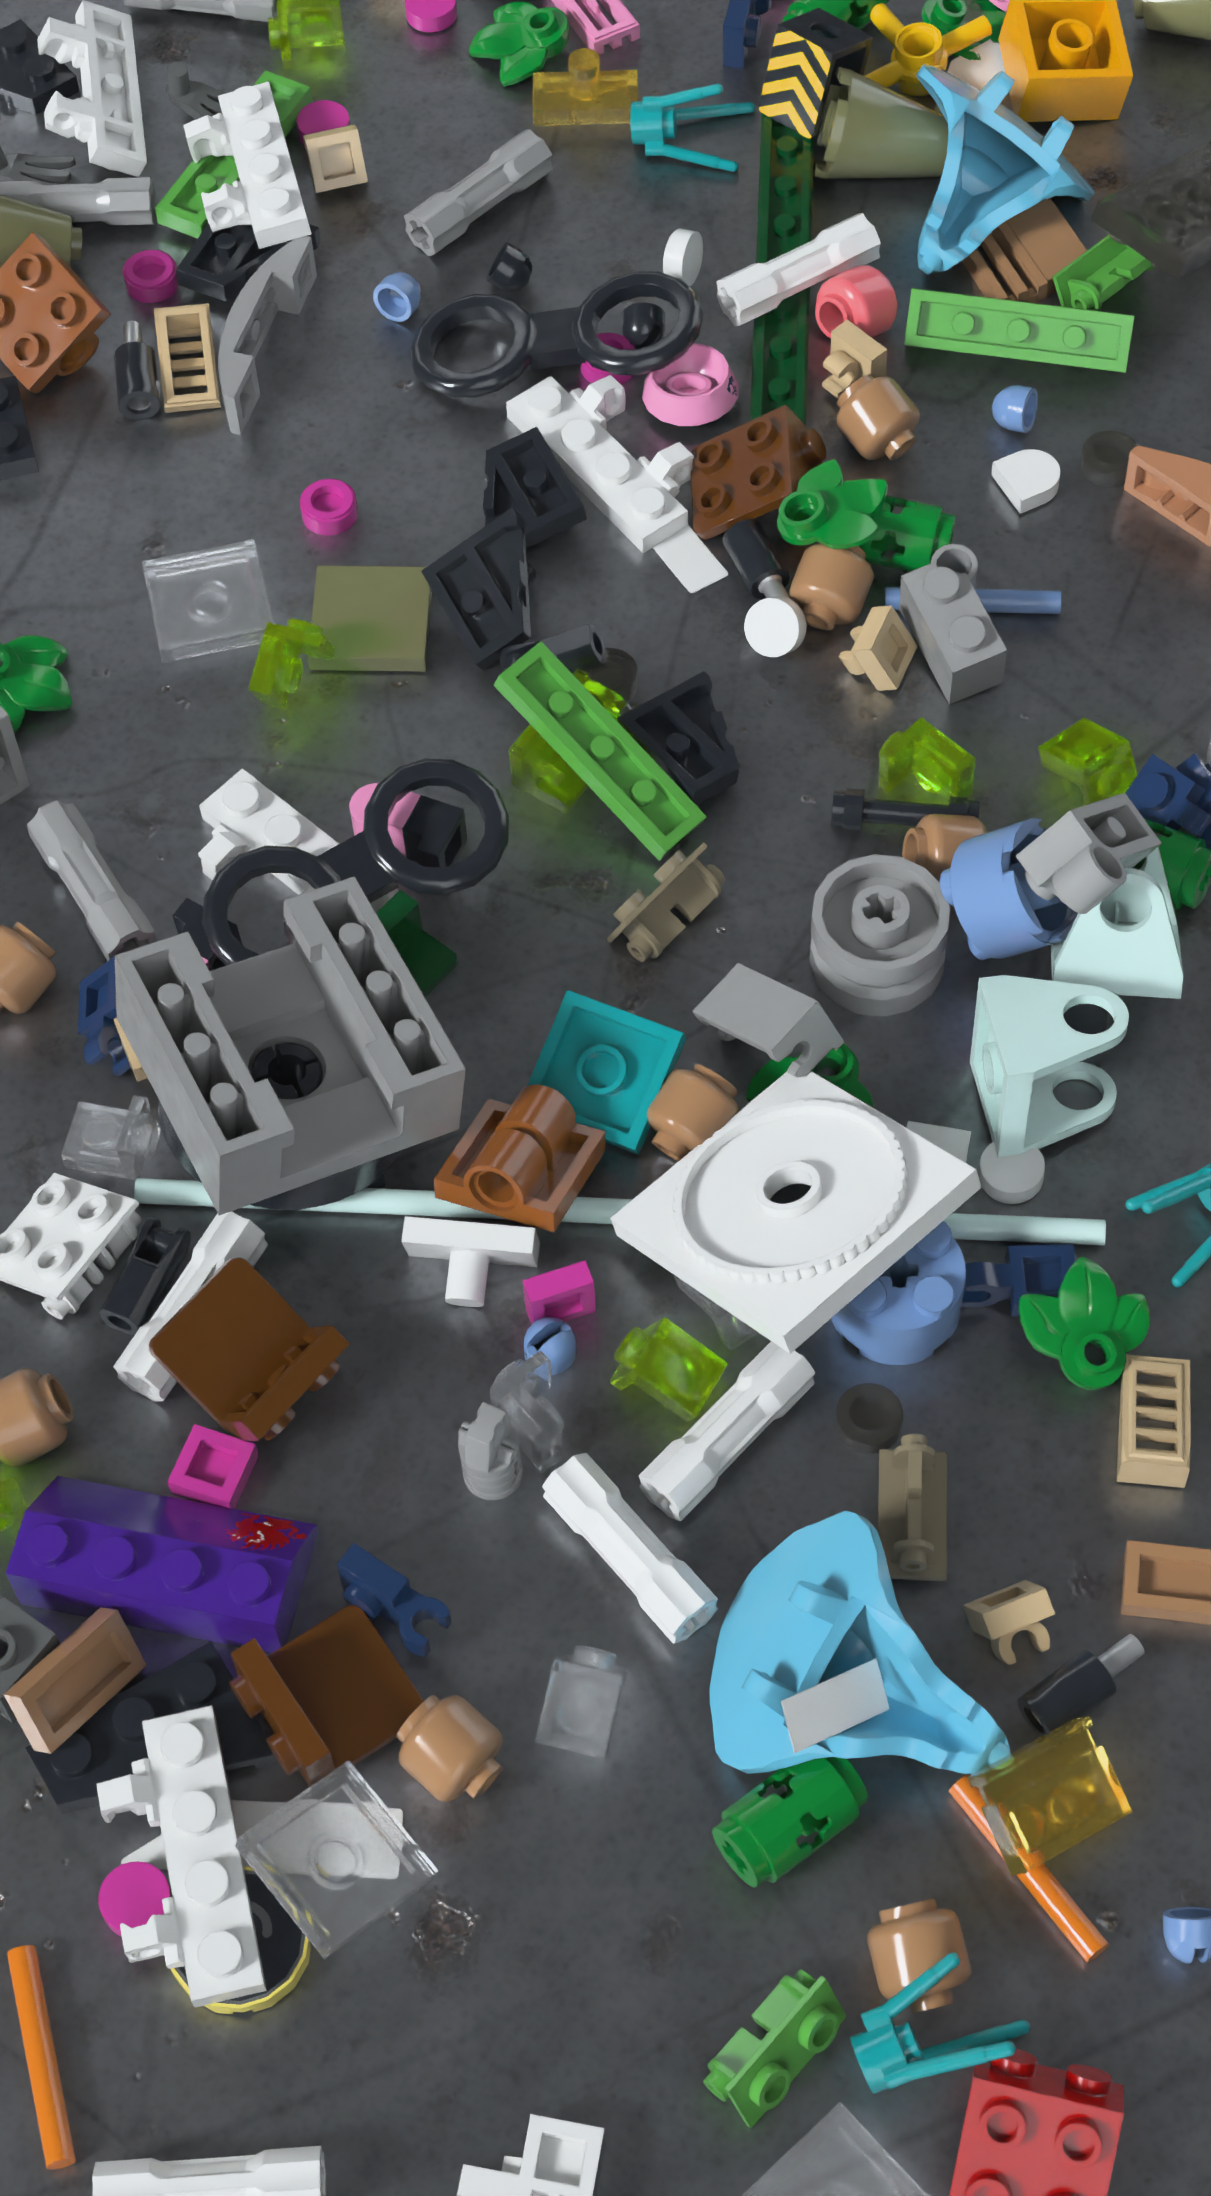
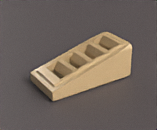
M209 303L154 308L165 413L221 408ZM192 336H201L202 341L169 344V339ZM203 352L204 356L201 358L171 360V355ZM205 369L206 375L173 378L172 372ZM207 386L208 391L183 395L174 394V389Z
M1126 1354V1364L1121 1374L1116 1482L1185 1488L1190 1472L1191 1449L1190 1360ZM1137 1375L1174 1378V1387L1138 1384ZM1136 1397L1174 1400L1173 1408L1137 1405ZM1136 1419L1173 1422V1429L1136 1426ZM1136 1440L1172 1443V1451L1136 1448Z

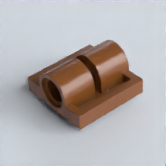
M32 232L0 268V359L28 391L39 394L56 374L65 376L74 373L92 358L99 345V338L94 332L111 313L42 236Z
M530 1085L523 1088L512 1105L488 1099L434 1178L435 1198L555 1232L606 1151L605 1131L576 1123L575 1111L570 1102L561 1093L547 1086Z

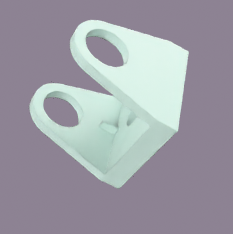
M1157 847L1146 856V860L1140 870L1125 868L1127 878L1123 885L1087 914L1078 913L1065 941L1051 945L1052 981L1098 986L1116 995L1181 999L1184 976L1177 918L1159 847Z
M999 975L979 978L970 1065L998 1157L1025 1153L1035 1147L1041 1149L1098 1125L1111 1115L1115 1107L1117 1095L1114 1081L1103 1069L1080 1061L1115 1047L1125 1037L1129 1013L1125 1003L1116 994L1098 986L1018 976ZM1094 1004L1107 1010L1113 1017L1114 1024L1104 1032L1085 1034L1072 1029L1066 1023L1063 1015L1069 1008L1075 1005ZM1066 1080H1084L1098 1088L1102 1095V1100L1096 1106L1085 1110L1070 1109L1057 1101L1053 1090L1059 1083Z

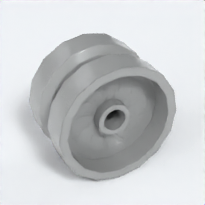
M878 854L848 860L827 874L814 895L811 920L810 966L818 987L833 1003L856 1014L886 1017L910 1011L931 997L943 978L950 905L942 895L938 880L926 868L903 857Z

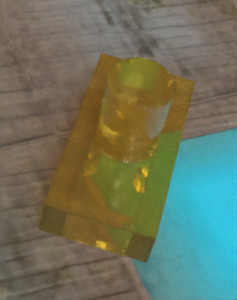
M581 48L569 55V72L533 73L534 126L630 123L632 101H638V69L600 71V57L598 53L592 49Z

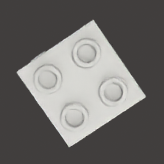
M53 1173L47 1182L36 1190L31 1201L8 1229L0 1235V1281L46 1297L41 1304L49 1314L57 1319L62 1320L67 1313L75 1314L79 1310L80 1304L93 1290L87 1281L93 1284H100L104 1279L103 1274L95 1264L104 1269L111 1270L116 1263L114 1259L117 1260L127 1246L138 1237L139 1231L137 1226L141 1223L142 1219L135 1212V1209L139 1206V1202L136 1199Z

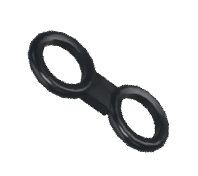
M635 271L611 278L592 290L579 307L530 313L519 302L498 294H472L451 300L428 315L415 332L410 348V357L415 375L429 389L449 397L476 398L497 392L517 380L529 365L531 370L586 363L587 361L592 367L613 375L639 376L664 369L685 355L699 337L703 321V311L699 297L682 279L660 271ZM637 297H657L670 302L679 310L677 324L671 332L657 343L636 350L617 349L604 344L596 336L598 323L607 311L626 300ZM477 319H492L507 324L516 333L513 345L505 356L484 369L473 372H454L441 367L433 358L436 346L445 334L466 322Z
M424 758L396 768L378 783L364 809L363 831L326 852L315 856L293 846L265 845L238 854L216 873L203 899L202 927L211 951L226 966L260 955L246 949L233 936L227 921L228 907L238 889L252 878L267 873L291 874L307 881L314 889L355 876L370 903L399 888V885L418 894L449 895L475 886L497 867L508 845L509 815L500 792L479 770L452 759ZM426 786H448L464 793L479 808L485 823L484 836L477 850L464 861L444 868L424 867L408 860L392 842L388 832V819L396 803L410 791Z

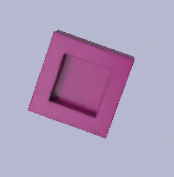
M586 1260L523 1280L525 1307L531 1325L534 1321L544 1317L560 1318L567 1322L596 1312L594 1281Z
M194 1424L167 1481L170 1492L196 1502L235 1509L259 1456L256 1444Z

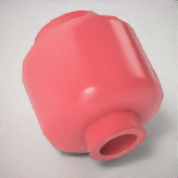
M870 265L855 266L830 278L821 285L816 298L815 316L821 331L830 338L831 331L845 320H849L870 337L875 338L889 330L896 319L898 306L896 293L890 280L880 270Z

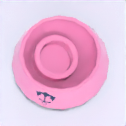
M693 343L685 355L664 369L647 373L643 384L642 400L648 412L662 422L677 426H700L716 421L732 409L738 399L739 383L722 353L713 347Z

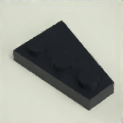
M212 1641L111 1698L52 1754L34 1751L31 1745L26 1747L61 1814L100 1806L97 1783L129 1774L133 1775L131 1763L148 1758L142 1721L212 1705L216 1716L226 1771L254 1764L256 1769L280 1764L267 1743L266 1739L268 1736L256 1716L253 1718L249 1717L229 1684L233 1677Z

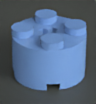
M1027 819L963 841L954 853L951 868L941 873L940 888L942 895L950 905L954 906L961 926L967 934L970 951L980 960L989 958L1004 959L1065 941L1078 915L1077 912L1064 904L1058 896L1051 900H1045L1038 896L1029 886L1025 876L1026 870L1016 858L1018 853L1047 830L1038 825L1042 819Z
M942 1221L831 1318L834 1328L842 1339L844 1335L849 1342L859 1348V1354L871 1361L886 1365L914 1364L933 1355L934 1349L944 1343L948 1337L950 1339L956 1331L961 1315L966 1267L962 1251L953 1238L951 1228L947 1223Z

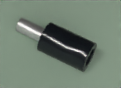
M128 321L122 326L124 344L119 346L114 354L118 406L120 412L125 417L134 420H144L153 417L160 409V383L157 377L156 358L151 346L143 343L141 325L136 321Z
M746 519L730 527L724 534L722 543L751 595L756 599H766L773 596H783L790 599L785 590L790 579L789 572L761 523L755 519Z
M1129 1634L1098 1658L1091 1652L1083 1650L1017 1699V1704L1023 1718L1031 1729L1046 1742H1051L1056 1737L1070 1732L1078 1725L1079 1720L1116 1693L1117 1689L1112 1678L1145 1654L1142 1644L1134 1635Z

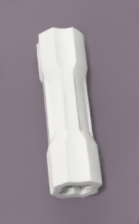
M863 213L856 214L822 230L814 240L766 263L751 264L716 281L718 288L716 296L723 313L729 317L734 326H740L777 308L781 301L831 276H836L855 266H864L880 258L879 247L881 242L875 226L866 219Z
M232 1211L220 1216L217 1213L194 1247L191 1261L151 1320L138 1329L113 1366L118 1373L117 1378L132 1391L138 1392L152 1401L165 1400L177 1381L151 1355L149 1351L150 1340L227 1260L238 1257L243 1258L254 1267L268 1246L264 1239L265 1233L257 1225Z
M770 1341L740 1372L737 1382L682 1438L672 1441L638 1476L641 1481L639 1487L649 1501L660 1508L669 1518L682 1521L715 1487L718 1477L773 1420L783 1417L815 1384L813 1375L816 1372L807 1359L795 1350L789 1354Z
M587 1453L573 1455L566 1463L550 1474L542 1486L545 1490L543 1497L575 1533L582 1535L630 1588L637 1596L640 1607L673 1644L687 1640L696 1630L706 1625L718 1609L716 1606L718 1598L684 1561L677 1559L623 1500L619 1488Z
M321 2146L268 2149L256 2155L159 2161L154 2158L95 2162L92 2175L93 2196H326V2168L324 2152H322Z

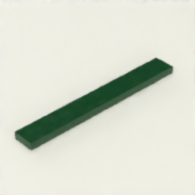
M763 113L761 115L756 263H766L810 242L812 228L814 137L808 139ZM810 287L783 299L777 308L754 318L750 421L787 405L806 426Z

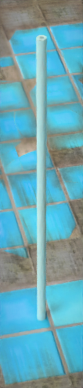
M137 1178L135 1181L134 1199L139 1204L214 1207L203 1184L198 1180ZM364 1188L340 1201L299 1210L509 1220L435 1198V1191ZM576 1197L561 1222L612 1224L610 1218L633 1199ZM248 1205V1206L242 1207V1208H253V1209H268V1208H262V1207H255V1206H252V1205ZM952 1213L944 1220L951 1228L954 1239L1105 1245V1219Z

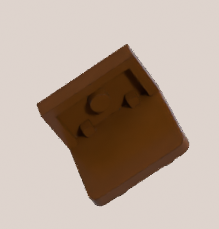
M784 405L697 445L691 451L694 456L693 468L691 470L694 532L704 540L710 539L727 531L734 524L742 520L755 519L777 508L779 509L782 501L788 495L797 491L799 480L809 470L822 464V461L826 459V448L820 434L814 428L808 429L790 408Z
M238 1257L227 1260L152 1337L149 1343V1351L164 1369L230 1436L244 1441H259L264 1437L268 1441L283 1431L293 1420L296 1412L291 1406L307 1389L315 1392L333 1378L341 1366L336 1358L350 1343L332 1325L310 1327L247 1260Z
M348 1605L268 1656L255 1638L231 1652L238 1677L229 1682L234 1694L250 1718L259 1713L262 1714L274 1732L266 1740L276 1759L288 1776L298 1770L312 1792L397 1738V1733L414 1710L424 1702L364 1611L356 1605Z

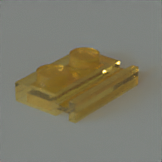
M1089 1716L1073 1719L967 1777L971 1787H978L986 1804L981 1808L1011 1875L1028 1873L1133 1812L1103 1746L1096 1747L1088 1728L1093 1726Z

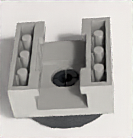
M355 876L284 899L283 916L294 934L293 944L212 971L208 970L188 931L114 955L117 1020L157 1095L158 1118L163 1136L173 1155L184 1169L203 1184L219 1216L248 1205L268 1209L301 1210L340 1201L354 1195L377 1180L393 1164L401 1150L453 1132L460 1127L466 1068Z

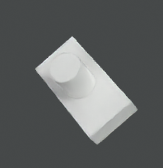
M404 1217L401 1242L409 1256L449 1260L445 1302L464 1307L484 1306L489 1263L535 1268L538 1266L540 1241L535 1228Z

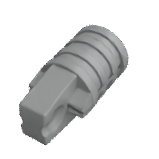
M483 1402L477 1411V1419L471 1423L463 1422L459 1429V1455L463 1479L470 1492L485 1500H499L511 1495L522 1481L523 1465L520 1441L507 1412Z

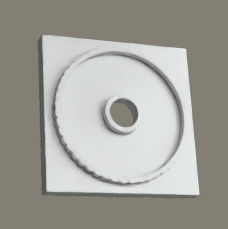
M810 1071L805 1076L798 1078L786 1072L737 1112L723 1128L716 1131L703 1144L690 1151L610 1219L616 1235L791 1354L981 1188V1184L975 1168L814 1072ZM791 1184L811 1186L807 1194L797 1201L785 1204L770 1201L771 1197L785 1186Z

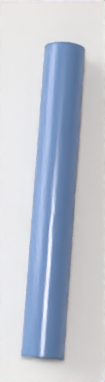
M885 587L884 606L892 605L894 610L900 611V587ZM975 589L987 613L1060 614L1061 591Z

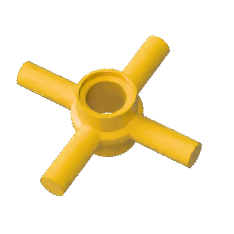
M879 3L872 8L870 20L894 46V49L891 53L890 63L864 75V77L887 88L897 83L904 93L911 96L929 95L916 75L922 65L928 64L945 71L949 56L992 34L990 22L982 15L942 36L938 28L928 23L918 22L904 26L886 4Z

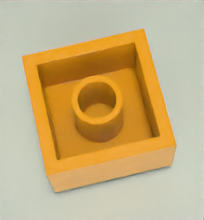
M1010 0L998 40L1005 73L1015 80L1009 92L1013 112L1025 122L1056 121L1061 115L1069 121L1118 120L1133 79V72L1117 1Z

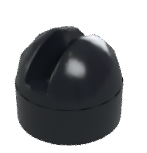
M506 242L497 254L486 281L502 290H521L529 283L532 273V263L529 256L521 249Z
M641 302L629 305L622 311V334L635 349L653 345L663 339L666 329L665 312L660 306Z

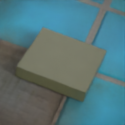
M317 565L308 648L309 669L426 672L432 604V589L421 572L426 567Z

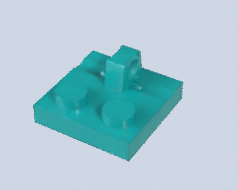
M567 990L527 1086L543 1085L558 1091L572 1105L576 1115V1123L605 1131L606 1143L639 1155L650 1129L647 1118L648 1107L659 1093L669 1074L674 1070L687 1038L681 1031Z

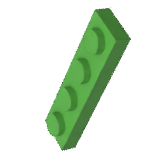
M265 70L254 85L269 82L283 134L286 137L296 125L297 115L300 110L313 102L311 87ZM210 155L201 158L197 163L193 160L155 207L158 224L198 239L208 225L201 193H212L219 190L224 183L233 186V182L236 180L240 181L234 156L223 155L217 157Z
M912 288L904 345L1126 373L1135 315Z
M542 641L498 676L494 683L496 689L659 861L705 820L707 816Z

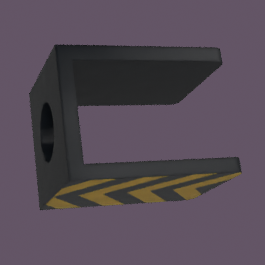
M816 8L778 24L759 101V111L808 139L815 137L830 85H842L835 75L837 68L850 69L863 76L873 37L821 8Z

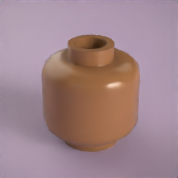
M871 374L865 375L852 383L839 397L837 405L840 410L837 414L836 425L863 458L876 460L887 455L893 461L904 455L917 441V437L913 432L918 426L920 411L898 383L889 376L874 378Z
M815 544L806 548L792 581L789 596L802 609L808 625L821 630H832L835 624L847 625L858 619L874 579V572L866 561L867 556L860 547L832 549L823 544Z
M925 815L919 821L916 828H910L907 831L903 843L902 857L926 868L940 883L941 873L951 868L952 858L958 846L969 838L987 833L986 827L974 816Z
M16 922L12 928L0 925V1010L4 1007L12 1013L24 1014L29 1011L53 982L57 975V969L51 961L56 952L19 922Z
M695 1064L692 1070L680 1068L673 1070L647 1110L648 1123L657 1133L651 1141L652 1144L672 1159L680 1161L695 1147L711 1138L716 1131L723 1128L740 1111L738 1103L734 1100L738 1093L737 1089L722 1076L700 1064Z
M25 1367L0 1379V1460L4 1464L16 1468L21 1467L59 1447L68 1436V1423L74 1419V1411L68 1395L53 1374L47 1373L42 1376L38 1371Z
M435 1695L430 1696L414 1710L397 1733V1738L403 1743L399 1752L400 1765L440 1801L451 1802L462 1796L465 1792L474 1800L477 1799L491 1786L503 1769L495 1760L502 1746V1733L461 1696L451 1695L443 1700H440Z
M935 1898L879 1911L881 1923L870 1929L867 1935V1943L881 1994L885 1998L891 1999L947 1954L954 1952L959 1955L960 1964L910 2005L911 2013H916L954 2003L951 1988L964 1984L972 1973L968 1951L957 1914L947 1908L938 1909Z

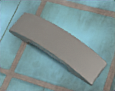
M309 236L290 241L267 259L240 291L226 319L219 346L218 370L226 417L231 433L242 434L261 395L255 357L277 312L283 311L299 315L317 277L312 238Z

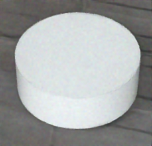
M678 228L669 237L664 252L663 273L682 279L689 287L695 282L702 263L703 240L699 232Z
M773 596L758 601L749 609L745 618L744 631L747 641L756 652L767 657H779L793 652L801 645L806 634V619L802 609L796 602L787 597Z
M992 1142L986 1147L980 1159V1184L983 1190L996 1201L1006 1204L1026 1202L1032 1199L1042 1187L1045 1171L1044 1157L1037 1147L1025 1153L998 1157L995 1144Z

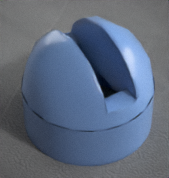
M395 272L386 276L374 289L373 300L377 309L386 318L396 322H403L418 308L421 300V288L418 281L410 274Z
M1016 385L1009 386L998 393L992 404L993 417L997 423L1010 431L1028 433L1033 426L1037 413L1038 393L1036 388Z
M544 1317L534 1321L527 1329L523 1340L524 1356L527 1364L534 1371L543 1375H557L571 1367L577 1355L575 1334L568 1324L560 1318ZM556 1334L545 1342L538 1351L534 1347L536 1344L549 1335Z
M1178 1907L1163 1912V1936L1167 1948L1174 1958L1182 1963L1190 1964L1196 1951V1955L1201 1963L1211 1960V1908Z

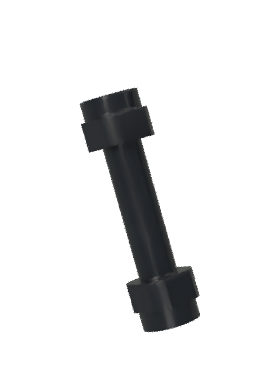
M847 788L846 790H834L831 826H840L843 829L860 831L862 822L917 826L919 821L929 814L974 816L979 819L980 801L968 800L966 797L950 796L949 805L864 798V789Z

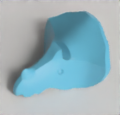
M928 64L922 65L916 74L917 79L935 100L948 123V145L943 174L919 238L917 257L920 270L930 275L950 269L969 256L996 227L1042 200L1053 196L1068 195L1089 202L1095 191L1078 170L1061 154L1074 129L1073 123L1061 115L1052 123L1051 128L1044 137L1017 114L1001 104V101L1010 92L1015 81L1003 71L998 72L982 90H979L942 69Z
M843 1511L817 1523L805 1526L788 1536L751 1570L736 1594L721 1626L709 1688L715 1752L723 1763L747 1774L770 1772L819 1758L837 1757L850 1759L880 1755L904 1756L934 1768L947 1769L964 1774H981L998 1770L1006 1765L1010 1758V1747L1002 1729L978 1702L940 1671L915 1632L905 1621L896 1601L886 1556L878 1531L868 1519L853 1512ZM877 1658L890 1709L794 1753L781 1701Z

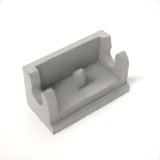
M737 963L692 1011L700 1023L706 1026L712 1025L719 1029L717 1032L718 1038L726 1042L738 1038L766 1052L771 1059L777 1062L791 1054L798 1043L804 1045L800 1057L792 1061L787 1070L789 1074L797 1078L808 1074L831 1049L836 1051L844 1043V1040L817 1000L740 963Z

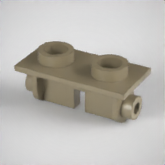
M703 842L688 858L678 850L653 875L661 884L648 897L638 889L613 914L621 924L606 940L611 943L622 932L630 940L627 943V949L634 958L641 962H644L648 957L657 958L662 953V950L686 927L670 911L674 906L691 922L705 907L722 894L721 885L725 882L723 873L712 864H708L705 867L697 859L708 846Z
M921 1434L904 1435L901 1438V1445L896 1447L895 1450L879 1449L878 1534L886 1556L891 1579L946 1581L947 1452L935 1451L932 1447L928 1446V1438Z

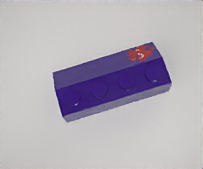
M56 1476L26 1509L5 1574L20 1605L88 1618L100 1607L116 1609L119 1611L125 1625L241 1647L255 1638L264 1652L273 1653L288 1643L316 1541L318 1526L312 1523Z

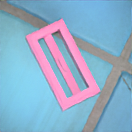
M551 0L558 9L565 13L570 26L594 57L604 53L603 45L609 44L612 49L622 46V38L625 36L631 42L640 39V24L621 0H599L616 22L614 25H611L600 11L596 0Z

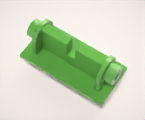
M1133 220L1126 221L1052 276L1061 306L1099 311L1102 308V303L1122 289L1129 281L1134 280L1144 271H1151L1159 265L1160 257L1163 255L1161 244L1154 238H1148L1147 240L1137 238Z
M801 1969L793 1978L784 1975L779 1981L780 1983L751 2015L755 2023L768 2032L765 2037L759 2040L741 2027L717 2056L707 2064L711 2072L703 2080L705 2086L724 2102L730 2097L745 2124L751 2129L767 2110L773 2109L784 2099L793 2079L816 2053L822 2052L831 2044L840 2024L847 2017L827 1979L823 1976H820L816 1981L811 1975Z

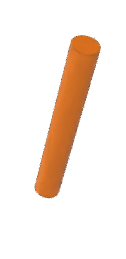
M967 1774L954 1783L949 1789V1793L1083 1959L1089 1963L1108 1948L1109 1943L971 1774Z
M22 1945L9 1950L7 1957L46 2168L54 2170L74 2164L76 2157L36 1946Z

